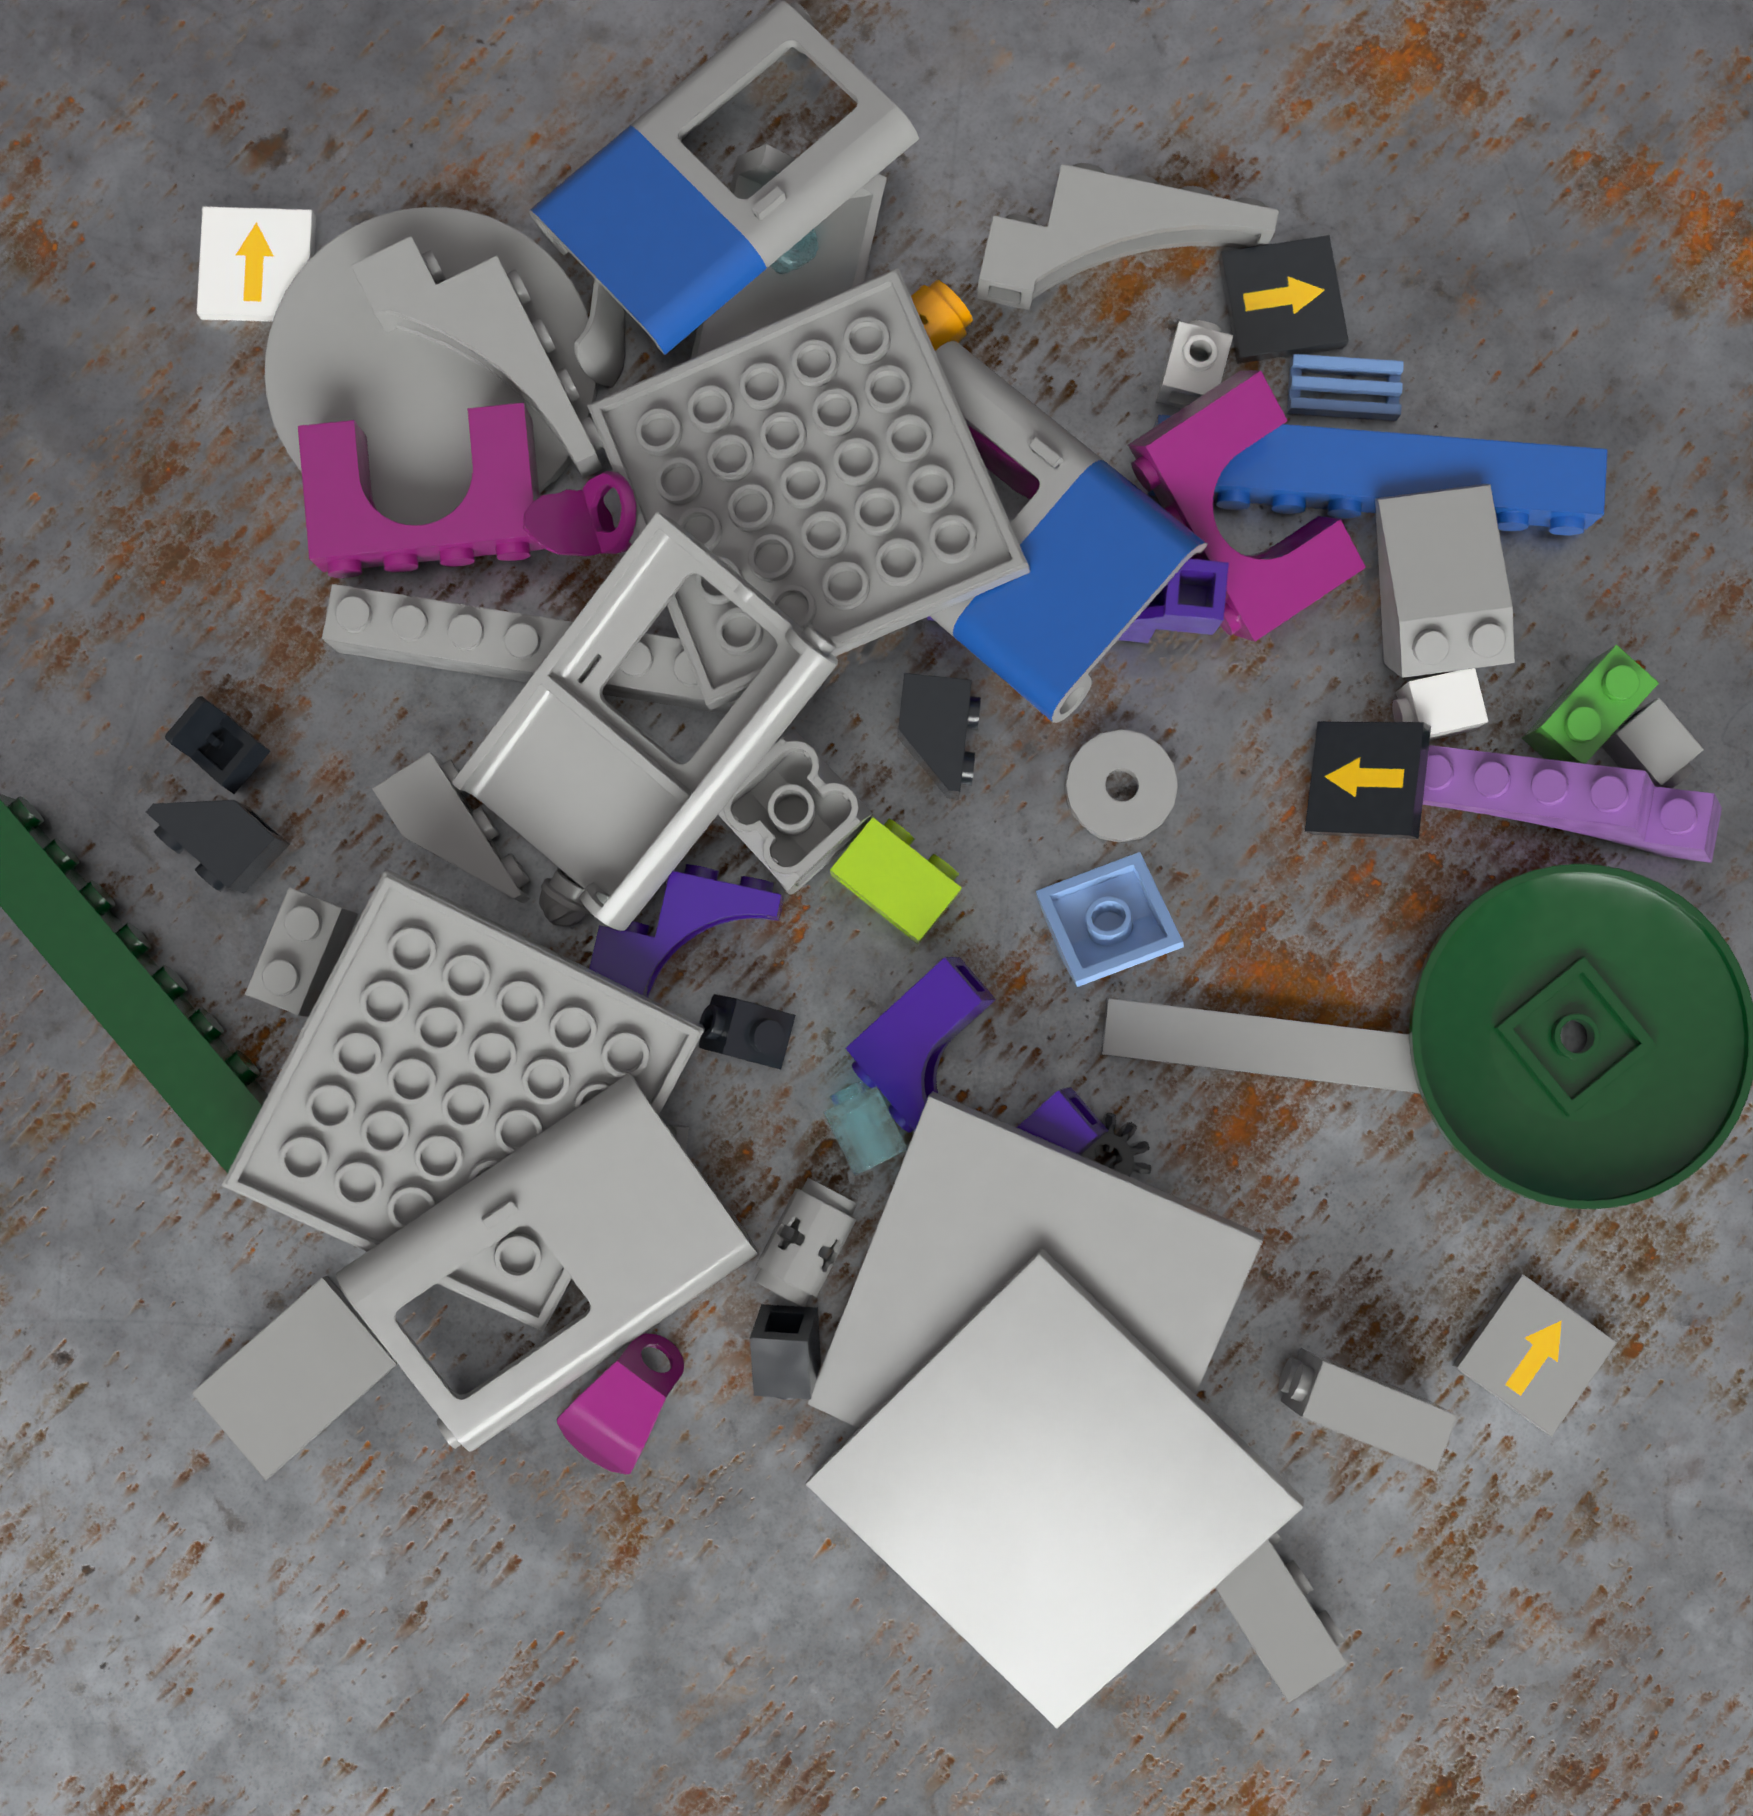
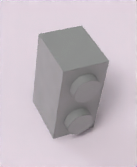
M289 887L245 995L293 1014L309 1017L343 952L358 914Z

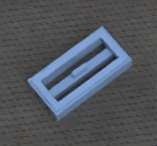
M1293 354L1290 359L1287 414L1397 421L1401 416L1402 404H1399V399L1402 394L1403 383L1400 382V378L1403 373L1404 361ZM1302 373L1376 377L1387 378V382L1301 375ZM1301 390L1332 392L1334 394L1386 396V403L1300 398Z

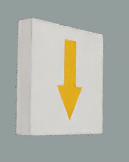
M202 207L197 298L198 316L206 320L273 321L288 287L315 254L316 215L314 212L302 209Z

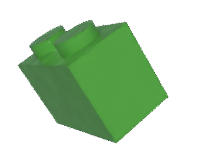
M1615 645L1592 660L1525 733L1522 739L1544 759L1586 764L1659 682L1618 645Z

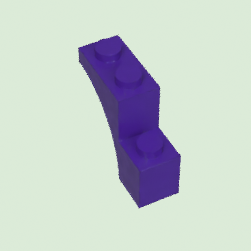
M686 864L684 873L672 871L668 877L655 937L647 936L649 925L634 921L625 931L599 925L589 969L649 998L650 991L662 968L685 943L710 928L735 920L768 919L779 921L784 898L782 894L772 892L773 882L741 876L740 884L736 885L718 881L719 871Z

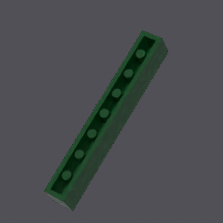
M0 794V907L228 1174L268 1096L255 1080L260 1076L259 1070L241 1051L236 1050L232 1053L219 1038L224 1033L223 1028L208 1011L201 1007L196 1011L182 995L188 990L182 979L168 966L158 967L147 954L151 944L146 937L131 923H126L123 926L110 910L115 906L111 896L95 881L91 880L87 883L74 867L79 864V860L75 854L59 839L55 838L51 841L41 830L39 825L44 820L40 813L21 796L14 799Z

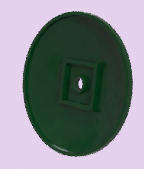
M1592 864L1551 866L1521 874L1490 888L1462 909L1441 932L1425 959L1413 992L1409 1016L1411 1063L1420 1095L1434 1124L1448 1144L1481 1175L1514 1194L1543 1204L1572 1209L1616 1208L1641 1202L1680 1184L1698 1171L1728 1138L1739 1120L1753 1082V1001L1741 966L1730 946L1716 927L1685 898L1652 879L1620 868ZM1570 1020L1581 1023L1587 1032V1043L1577 1053L1567 1050L1561 1042V1030Z

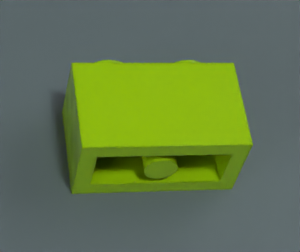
M872 817L830 869L831 876L919 945L960 894L962 887L954 882L959 873L939 856L932 854L927 860L911 848L910 845L915 838L889 818L883 825Z

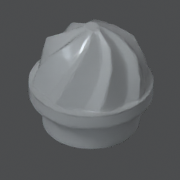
M560 868L556 870L552 879L546 878L541 885L542 891L539 905L544 912V916L552 924L560 926L575 925L587 914H591L580 899V895L585 889Z

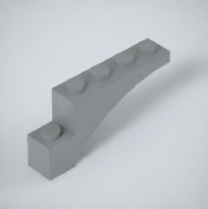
M1077 163L1073 166L1061 164L1048 227L1037 225L1036 221L1024 215L1010 214L1005 216V218L993 215L980 271L976 299L1030 310L1032 299L1079 272L1113 259L1150 250L1185 246L1243 249L1269 245L1275 232L1279 210L1267 208L1263 202L1253 198L1243 197L1229 200L1215 197L1208 190L1197 186H1185L1178 189L1159 185L1155 179L1145 175L1134 174L1128 177L1107 174L1100 167L1089 163Z
M412 236L350 265L375 316L386 333L396 328L414 333L449 347L483 366L511 387L541 416L565 447L582 478L603 469L596 454V451L604 448L598 431L590 416L579 420L571 402L580 399V396L565 367L555 372L547 356V353L556 350L541 318L530 322L522 305L530 302L531 299L517 270L506 274L498 256H495L446 280L433 252L430 250L421 255Z

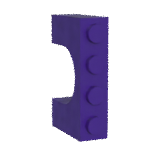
M944 957L845 1048L855 1060L852 1063V1068L856 1075L868 1087L872 1089L878 1087L891 1103L888 1111L892 1118L902 1129L909 1133L915 1132L932 1092L938 1094L937 1069L945 1048L955 1036L996 1000L960 957ZM1072 1087L1058 1090L1016 1127L1078 1155H1082L1108 1132L1107 1128Z

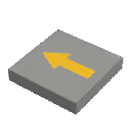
M1517 1273L1452 1366L1545 1434L1552 1437L1617 1342L1528 1277Z

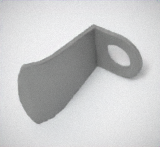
M594 279L590 317L585 330L575 341V356L582 370L592 380L600 385L613 387L622 373L625 358V309Z

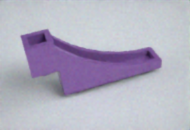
M1429 745L1423 805L1529 822L1604 839L1651 852L1657 856L1712 863L1722 807L1714 793L1656 787L1647 772L1643 770Z

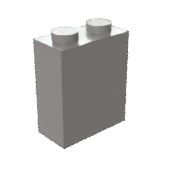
M1303 1348L1300 1349L1297 1359L1292 1357L1288 1359L1278 1385V1389L1284 1392L1281 1402L1301 1417L1435 1472L1438 1470L1458 1416L1428 1399Z

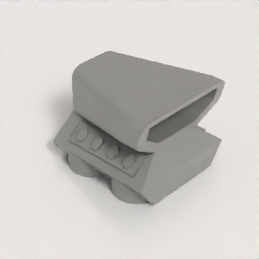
M795 730L782 737L770 748L718 815L778 879L783 889L791 895L802 888L849 845L870 821V816L873 813Z

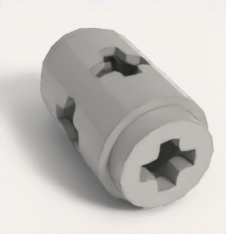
M808 1178L802 1190L796 1188L756 1263V1266L761 1269L754 1281L776 1294L805 1307L810 1295L817 1297L856 1222V1219L851 1216L858 1204ZM785 1225L795 1229L790 1240L780 1235ZM823 1245L832 1249L828 1259L818 1256L819 1250Z

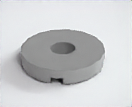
M1121 729L1100 733L1082 745L1068 767L1064 788L1069 810L1075 819H1078L1080 824L1088 829V832L1099 839L1122 843L1142 839L1163 824L1175 805L1178 781L1174 763L1160 744L1143 733ZM1121 771L1131 775L1136 783L1135 796L1127 801H1117L1110 797L1105 786L1106 779L1110 774Z

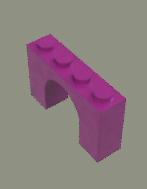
M1261 370L1237 372L1128 444L1136 459L1131 462V467L1140 484L1147 491L1153 490L1166 511L1208 544L1201 553L1198 552L1189 559L1229 563L1224 620L1220 626L1228 635L1234 634L1254 642L1366 568L1341 519L1317 516L1274 546L1252 555H1243L1237 552L1220 534L1214 519L1213 495L1216 483L1223 469L1241 451L1288 421Z
M515 403L467 408L473 465L470 487L466 496L454 511L436 522L424 525L397 523L378 512L372 497L367 436L355 420L298 426L309 559L322 572H328L330 577L351 578L360 576L362 568L384 566V570L388 572H409L418 569V562L440 560L441 565L457 567L474 563V557L496 554L499 560L516 561L529 558L531 556L530 551L544 550L545 548L532 540L523 529L525 511L533 501L540 497L533 422L525 404Z

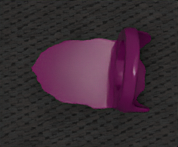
M605 471L590 479L581 490L566 489L556 494L541 495L525 511L523 529L541 547L559 555L587 557L597 554L627 552L632 545L630 539L634 533L636 523V501L633 489L627 479L619 472ZM612 487L619 494L622 507L621 519L617 528L614 526L610 511L604 504V496Z

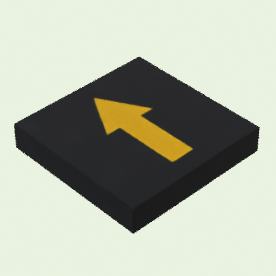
M1330 235L1221 252L1218 260L1237 364L1346 346L1349 339Z
M1318 721L1305 832L1312 835L1419 839L1431 726L1424 722Z

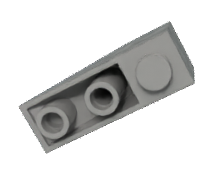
M429 752L372 788L403 837L523 904L530 900L522 887L530 880L514 855L510 853L503 858L492 839L499 835V831L482 806L473 811L462 794L463 790H459L451 783L460 772L451 759L443 764L439 758Z

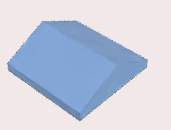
M1140 852L1036 891L1037 899L1059 956L1076 987L1184 947L1183 940Z

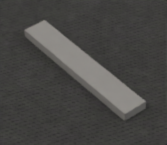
M1108 998L1106 1001L1100 1055L1420 1094L1411 1063L1409 1034Z

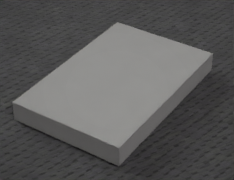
M325 1276L191 1394L264 1480H267L398 1364L329 1277Z

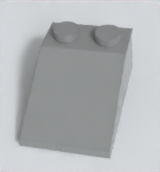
M1480 484L1375 498L1384 665L1404 678L1515 663L1513 606L1491 485Z

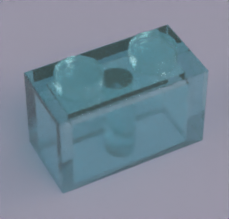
M859 1081L829 1096L834 1107L823 1113L854 1176L908 1150L877 1086L866 1091L862 1082Z

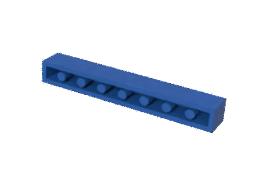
M1158 415L1154 427L1172 415ZM1282 424L1241 451L1225 466L1216 483L1213 501H1216L1218 507L1229 510L1246 509L1250 507L1251 503L1272 505L1274 512L1282 514H1299L1305 512L1306 508L1327 509V514L1331 517L1355 518L1361 516V512L1376 513L1375 498L1489 484L1491 485L1499 530L1521 531L1527 529L1529 525L1549 526V532L1556 535H1578L1604 516L1608 449ZM1153 490L1147 491L1148 496H1156Z

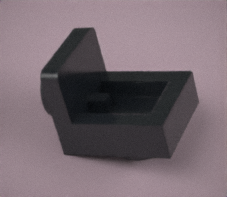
M199 696L194 700L165 735V739L172 746L190 757L216 782L233 794L238 791L270 753L267 747L236 720L203 696Z
M713 994L710 1005L704 1009L700 1018V1024L703 1025L704 1031L700 1038L699 1048L781 1070L796 1015L741 999Z

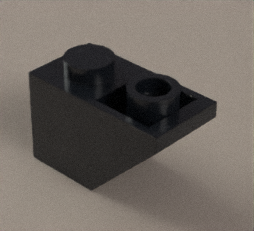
M904 673L898 739L947 798L959 799L961 785L972 786L975 752L965 751L967 730L977 731L981 697L970 696L972 680Z
M236 800L154 803L146 811L159 824L154 831L156 836L178 854H181L186 849L200 862L195 868L197 874L219 892L227 887L245 893L290 845L256 812Z

